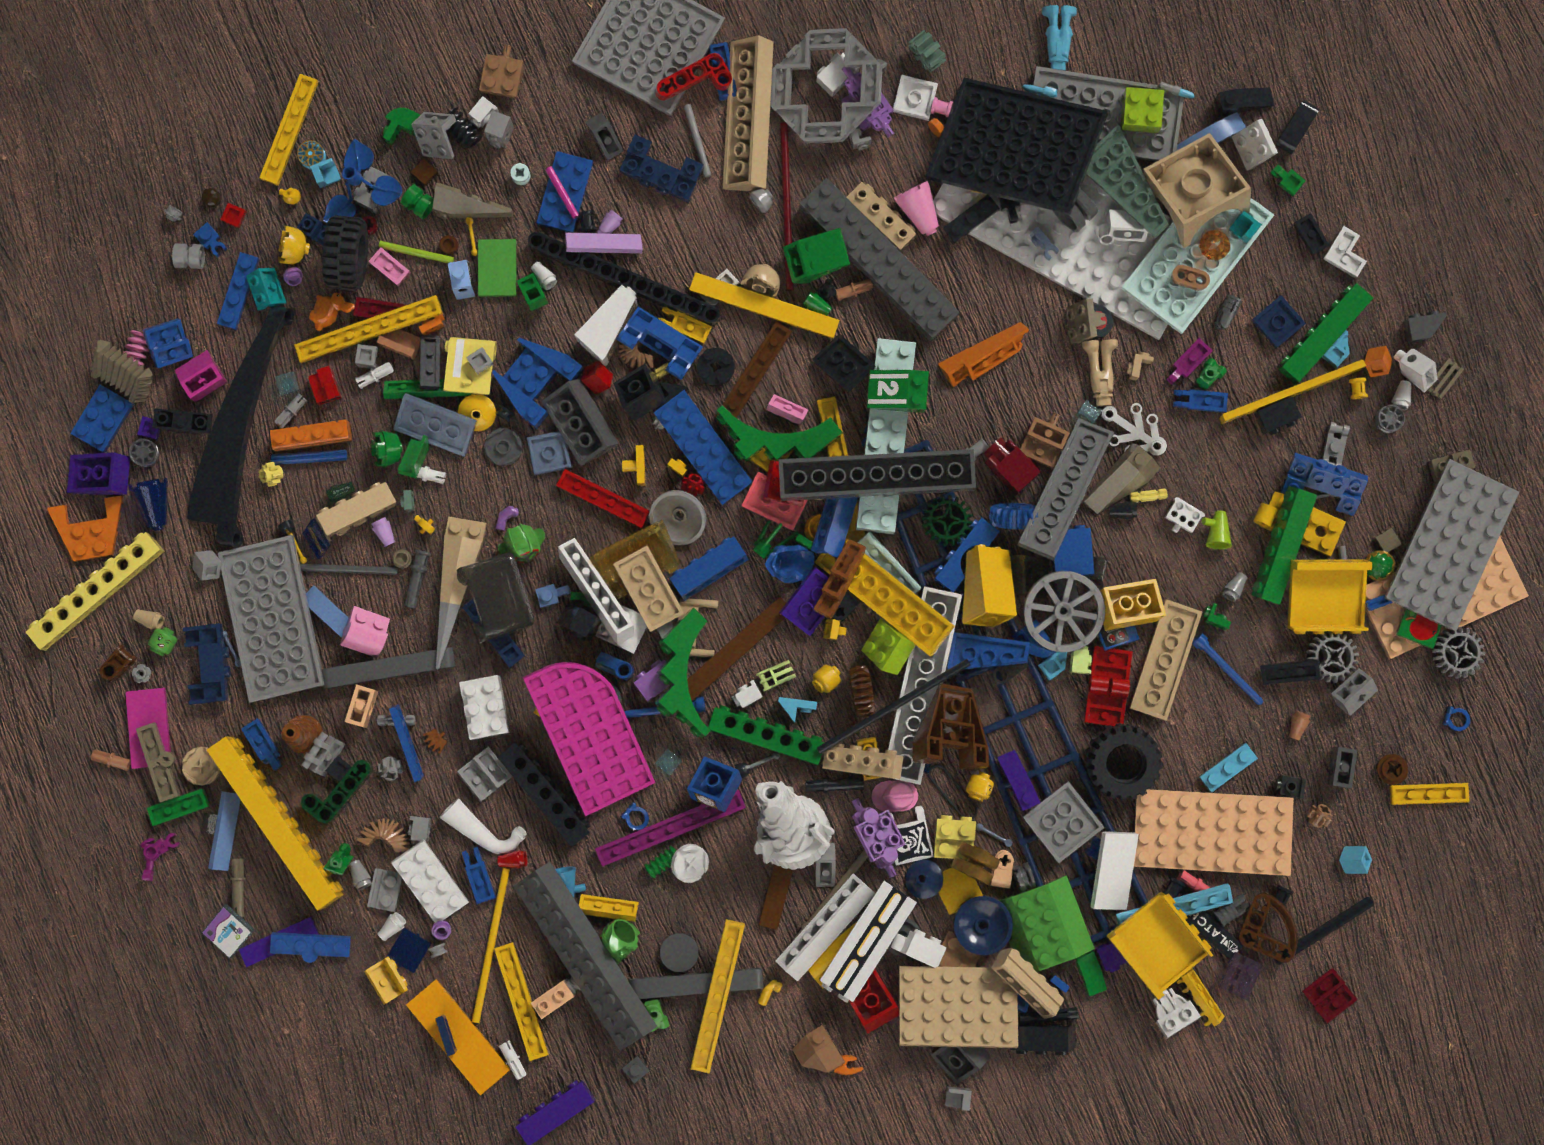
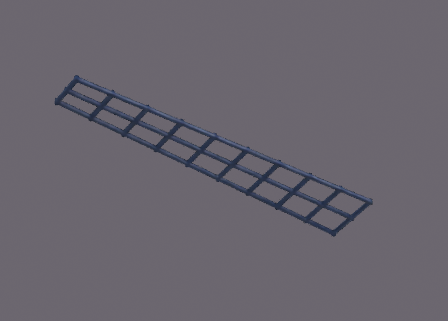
M924 440L904 449V453L918 452L923 449L925 452H930L933 449L930 442ZM945 492L943 494L945 501H947L948 495L952 496L951 501H954L956 498L954 492ZM915 494L919 505L903 512L897 510L896 526L923 593L924 586L928 587L923 573L946 564L948 560L945 558L948 552L941 540L940 544L937 545L941 558L920 566L903 519L920 512L923 513L924 509L929 510L928 503L935 504L933 499L926 502L923 494ZM952 507L956 517L963 519L960 512ZM932 522L934 529L939 533L936 524ZM970 548L966 552H964L963 556L967 555V552L973 548ZM960 583L956 588V592L962 595L961 603L963 606L964 589ZM963 611L958 612L956 622L963 618ZM1013 618L1006 621L1012 634L1019 631ZM971 625L975 635L984 636L980 626ZM1029 654L1028 663L1026 664L1044 702L1018 713L997 668L998 666L974 668L964 673L960 671L954 675L958 686L967 688L965 680L990 670L1010 716L983 727L985 737L986 734L1012 723L1014 724L1033 770L1026 773L1029 779L1037 777L1045 798L1052 793L1043 773L1073 761L1094 804V807L1090 808L1094 815H1099L1106 832H1115L1031 654ZM1048 708L1069 754L1040 766L1020 720ZM986 737L989 748V766L1025 860L1031 868L1036 887L1042 886L1043 882L1028 846V843L1039 838L1035 833L1024 836L1007 792L1010 786L1007 781L1004 782ZM1075 850L1070 856L1079 877L1069 881L1071 888L1083 884L1091 903L1093 888L1090 880L1095 879L1096 870L1086 874L1079 855ZM1133 870L1131 884L1143 906L1148 900ZM1093 909L1102 931L1090 936L1092 943L1107 938L1106 935L1118 926L1117 924L1109 927L1102 909Z

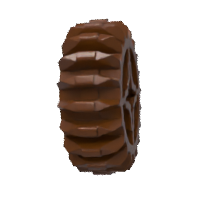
M866 665L852 667L849 670V679L856 716L869 717L875 713V703L868 667Z

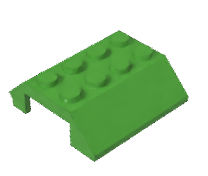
M1067 875L1023 893L999 900L1005 905L1012 917V939L1009 940L1011 948L1018 950L1020 956L1025 961L1030 962L1036 972L1075 959L1095 949Z

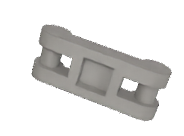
M1334 422L1329 423L1322 454L1323 460L1336 466L1342 465L1350 426H1339ZM1335 432L1340 433L1339 439L1334 438ZM1329 457L1335 458V462H1329Z

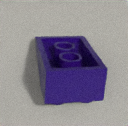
M115 452L70 455L67 493L127 495L130 457Z

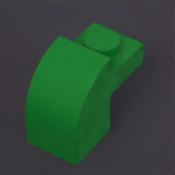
M396 108L390 111L385 117L390 125H387L383 130L384 141L392 146L401 130L415 136L412 123L420 114L408 108Z
M534 273L517 280L531 312L549 304Z

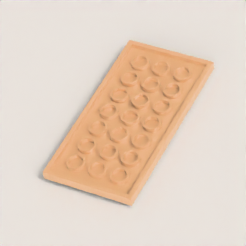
M1500 536L1458 627L1469 624L1529 596ZM1396 572L1392 573L1387 579L1367 584L1366 601L1385 595ZM1391 603L1368 611L1365 604V610L1388 659H1392L1420 646L1418 643L1395 635L1405 610L1404 607ZM1442 626L1439 635H1444V630L1450 632V629Z
M1150 789L1146 790L1147 794L1144 796L1141 794L1137 795L1134 833L1139 835L1134 861L1135 867L1291 876L1294 798Z

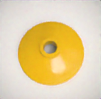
M471 394L465 397L458 407L459 414L477 420L474 431L486 430L495 421V405L485 395ZM478 411L480 416L474 417L473 412Z

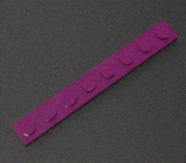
M737 790L726 812L703 804L595 848L603 867L742 810L746 806L740 791Z

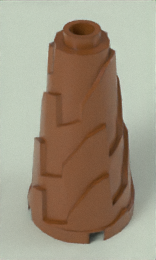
M300 715L292 718L283 727L281 737L292 751L306 754V752L309 753L314 745V739L318 738L320 733L323 732V728L319 721L312 716Z

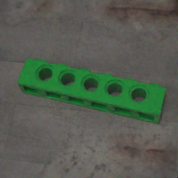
M722 705L719 708H714L708 726L710 731L819 765L822 754L818 752L817 747L824 743L822 742L823 738L811 735V738L803 736L804 732L796 729L790 732L785 730L786 726L775 723L772 726L767 724L768 720L759 717L753 720L748 718L749 714L738 711L735 714L730 712L731 708ZM728 717H733L736 720V725L733 728L725 726V720ZM746 723L753 724L754 732L746 734L743 731V726ZM764 729L772 731L773 736L770 740L762 738L761 733ZM781 736H790V745L783 746L780 743ZM801 741H807L810 746L809 750L806 752L800 751L798 744Z

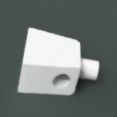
M1410 349L1407 353L1399 350L1395 354L1394 359L1399 362L1401 374L1424 393L1438 380L1435 362L1417 350Z

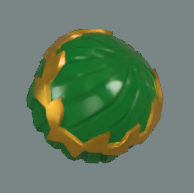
M1374 551L1367 554L1364 558L1372 562V570H1367V577L1373 581L1387 579L1394 572L1395 560L1386 551Z

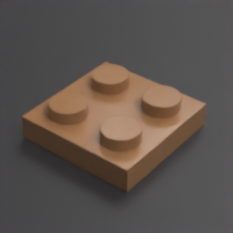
M948 930L941 944L947 948L938 967H975L980 955L966 950L959 943L955 933Z

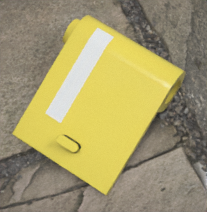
M450 337L449 341L446 340L445 352H448L443 391L490 395L493 365L477 375L466 357L483 347L493 362L496 358L497 342Z

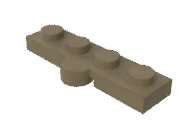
M154 722L137 728L136 731L159 802L179 797L180 794L171 770L176 757L172 752L165 751L157 723Z

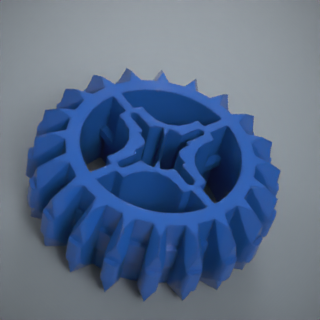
M1013 502L995 504L990 507V524L1004 529H1025L1030 518L1031 520L1034 518L1033 511L1036 505Z

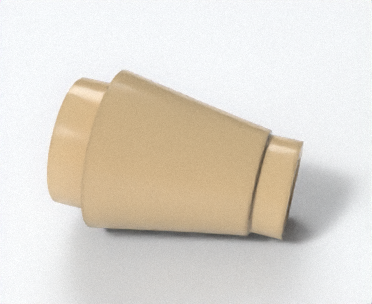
M138 609L134 613L133 619L152 631L157 628L161 629L164 624V616L159 612Z

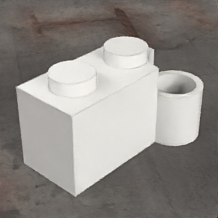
M836 53L831 58V63L827 67H821L817 72L816 82L831 97L844 86L847 80V76L842 70L844 67V53L841 55ZM850 67L854 74L859 72L860 67Z
M1109 210L1107 223L1101 224L1098 228L1100 243L1104 245L1112 244L1114 240L1145 242L1148 234L1126 211Z
M917 929L914 932L910 931L908 937L897 933L890 946L934 968L939 966L947 948L940 945L941 940L932 936L930 939L925 938L926 933Z

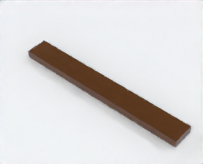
M781 597L774 601L687 679L692 701L785 619L779 613L786 604Z

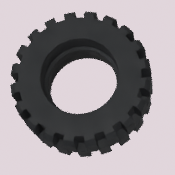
M335 215L329 219L325 229L322 249L323 280H325V285L331 289L356 291L362 287L366 274L368 260L367 224L360 217Z
M1119 723L1114 727L1111 725L1105 727V731H1099L1096 734L1095 740L1091 739L1089 743L1091 746L1086 750L1087 760H1085V766L1088 769V776L1100 791L1115 799L1116 797L1120 800L1130 798L1133 800L1137 799L1139 794L1144 796L1147 794L1146 790L1149 787L1153 789L1155 786L1154 781L1156 779L1159 780L1161 776L1159 770L1162 769L1163 763L1160 760L1162 754L1158 749V744L1144 730L1131 724L1123 725ZM1119 745H1132L1137 748L1141 755V763L1135 774L1125 779L1113 777L1106 767L1109 753Z

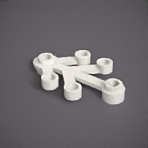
M1139 403L1131 405V412L1134 414L1136 427L1119 416L1115 407L1106 406L1102 410L1104 420L1114 421L1130 432L1124 435L1114 434L1113 437H1117L1118 442L1116 444L1110 442L1111 446L1141 439L1147 443L1140 445L1146 452L1149 451L1153 455H1161L1166 451V441L1159 437L1157 415L1149 414L1146 418L1147 423L1150 425L1152 437L1144 432L1141 415L1142 406ZM1138 405L1140 411L1134 412L1133 406ZM1108 410L1113 412L1112 417L1106 416ZM1150 416H1154L1156 418V421L1154 423L1149 422L1148 419ZM1154 443H1160V449H1154Z

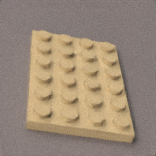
M899 966V1046L1018 1048L1017 992L992 968Z

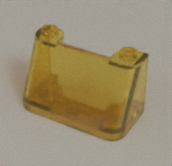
M662 519L597 551L590 557L594 567L614 597L617 596L619 599L627 595L628 592L613 564L645 546H648L662 572L672 573L679 569V558Z

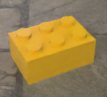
M1156 579L1104 587L1100 590L1105 604V618L1103 622L1105 631L1153 623L1166 616Z

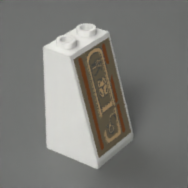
M621 285L574 334L577 342L605 367L608 365L619 343L616 340L638 306L636 293L629 286L625 288Z

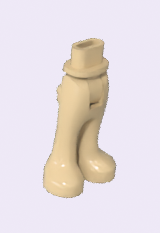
M1118 340L1082 342V347L1089 357L1090 381L1094 393L1093 398H1096V406H1110L1113 394L1109 393L1113 392L1114 385L1111 355L1112 351L1118 347ZM1099 345H1100L1101 358H1102V371H1100V369H1099V361H1098V360H1099V352H1098V350H1099Z

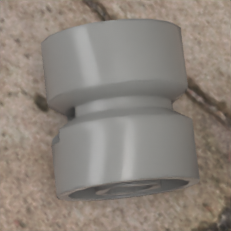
M175 243L172 252L174 267L187 268L190 266L191 269H203L205 263L204 246L202 244H191L188 247L184 243Z

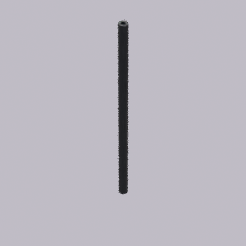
M965 659L818 746V752L820 754L824 753L969 667L971 665L968 659Z

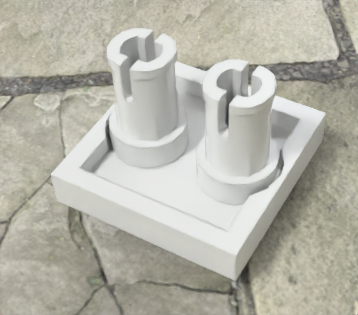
M1263 119L1256 120L1232 136L1247 171L1278 153Z

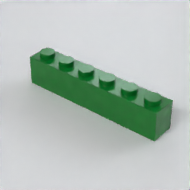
M1356 283L1352 287L1349 285L1341 293L1343 295L1340 301L1336 299L1329 307L1331 311L1327 315L1324 313L1317 320L1319 325L1315 329L1311 327L1304 335L1307 337L1304 342L1299 341L1292 349L1294 353L1291 356L1286 355L1280 362L1282 366L1279 371L1293 384H1298L1373 300L1374 297Z
M1288 486L1281 509L1278 511L1275 527L1271 532L1269 544L1265 549V556L1259 567V574L1253 585L1251 596L1280 605L1290 577L1291 560L1296 559L1317 498L1316 494Z

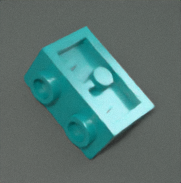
M258 268L246 276L257 310H263L270 306H283L287 303L275 268Z

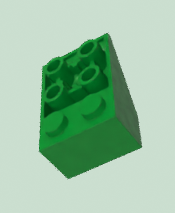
M841 228L797 240L783 247L792 283L807 284L850 265Z

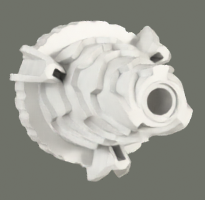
M782 781L779 783H758L755 791L761 813H759L760 818L757 826L758 834L754 846L755 853L763 855L764 863L768 864L771 862L785 869H802L814 864L830 847L831 835L834 834V829L830 827L829 820L823 809L814 800L806 798V796L794 794L793 787L786 786Z

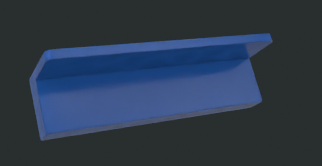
M858 497L826 499L811 551L827 553L835 558L839 557L844 547Z

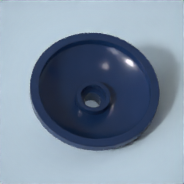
M978 896L967 900L958 909L954 919V931L959 943L966 950L977 955H990L1000 951L1008 943L1013 930L1012 917L1008 909L999 900L988 896ZM982 921L986 924L984 929L979 928V923Z

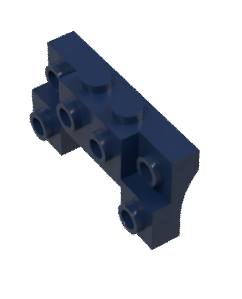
M634 134L628 147L627 155L621 165L620 173L638 180L639 184L649 188L651 186L656 188V191L662 195L669 194L689 203L704 169V164L686 157L681 170H678L647 156L652 147V141Z
M222 624L184 627L183 632L186 635L184 647L198 646L202 683L188 685L191 697L189 705L229 701L227 682H229L228 677H231L230 666H227L229 648L224 643Z

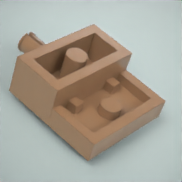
M505 44L502 55L486 54L479 87L481 93L517 99L525 64L523 60L509 57L512 46L508 45L507 47Z
M1054 412L1049 422L1034 417L1020 448L1027 457L1051 469L1054 468L1070 432L1056 426L1060 415H1056Z

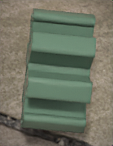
M922 30L908 42L910 44L908 45L909 49L915 53V59L921 61L922 67L925 70L928 69L929 72H932L946 61L945 53L939 49L941 47L937 41H933L932 35L929 32L926 33L925 30Z

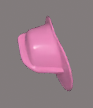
M901 780L884 781L875 786L871 798L876 808L881 811H907L915 806L918 800V792L916 787L910 782Z

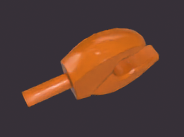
M841 1055L845 1063L833 1071L841 1075H853L861 1072L863 1067L847 1068V1062L855 1061L857 1058L852 1055Z

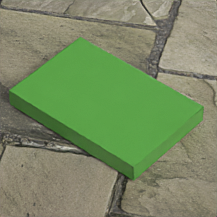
M516 239L478 240L479 297L517 296Z

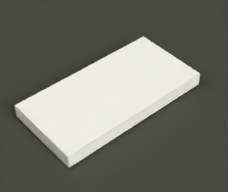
M1102 832L1091 908L1127 910L1139 834L1132 832Z

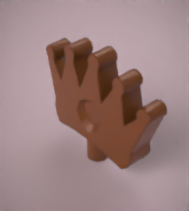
M433 729L423 734L424 737L429 735L425 740L426 743L431 741L427 747L430 748L435 745L433 751L440 748L438 753L441 754L447 744V741L442 738L445 733L439 734L437 729Z

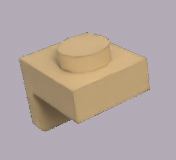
M1145 352L1135 354L1132 357V363L1129 362L1127 367L1129 380L1136 381L1140 375L1141 364H1151L1154 357H1150V354Z

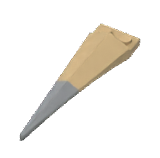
M448 516L444 535L436 657L437 670L440 668L463 597L484 543L487 523Z

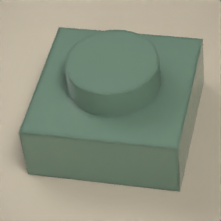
M404 490V496H401V507H404V510L407 512L415 511L414 492L412 490Z

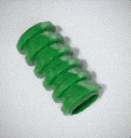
M669 846L670 849L668 850L665 849L663 854H659V857L655 856V860H650L649 864H644L646 871L652 878L655 879L657 874L660 875L661 871L665 872L667 867H671L672 857L677 851L673 846Z

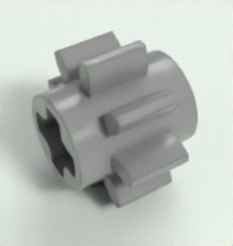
M386 757L382 759L383 764H378L380 777H384L388 781L398 778V773H403L400 760H397L395 757Z

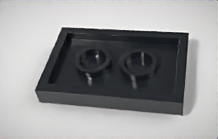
M840 333L812 358L813 362L847 393L869 374L870 370L876 368L873 362Z

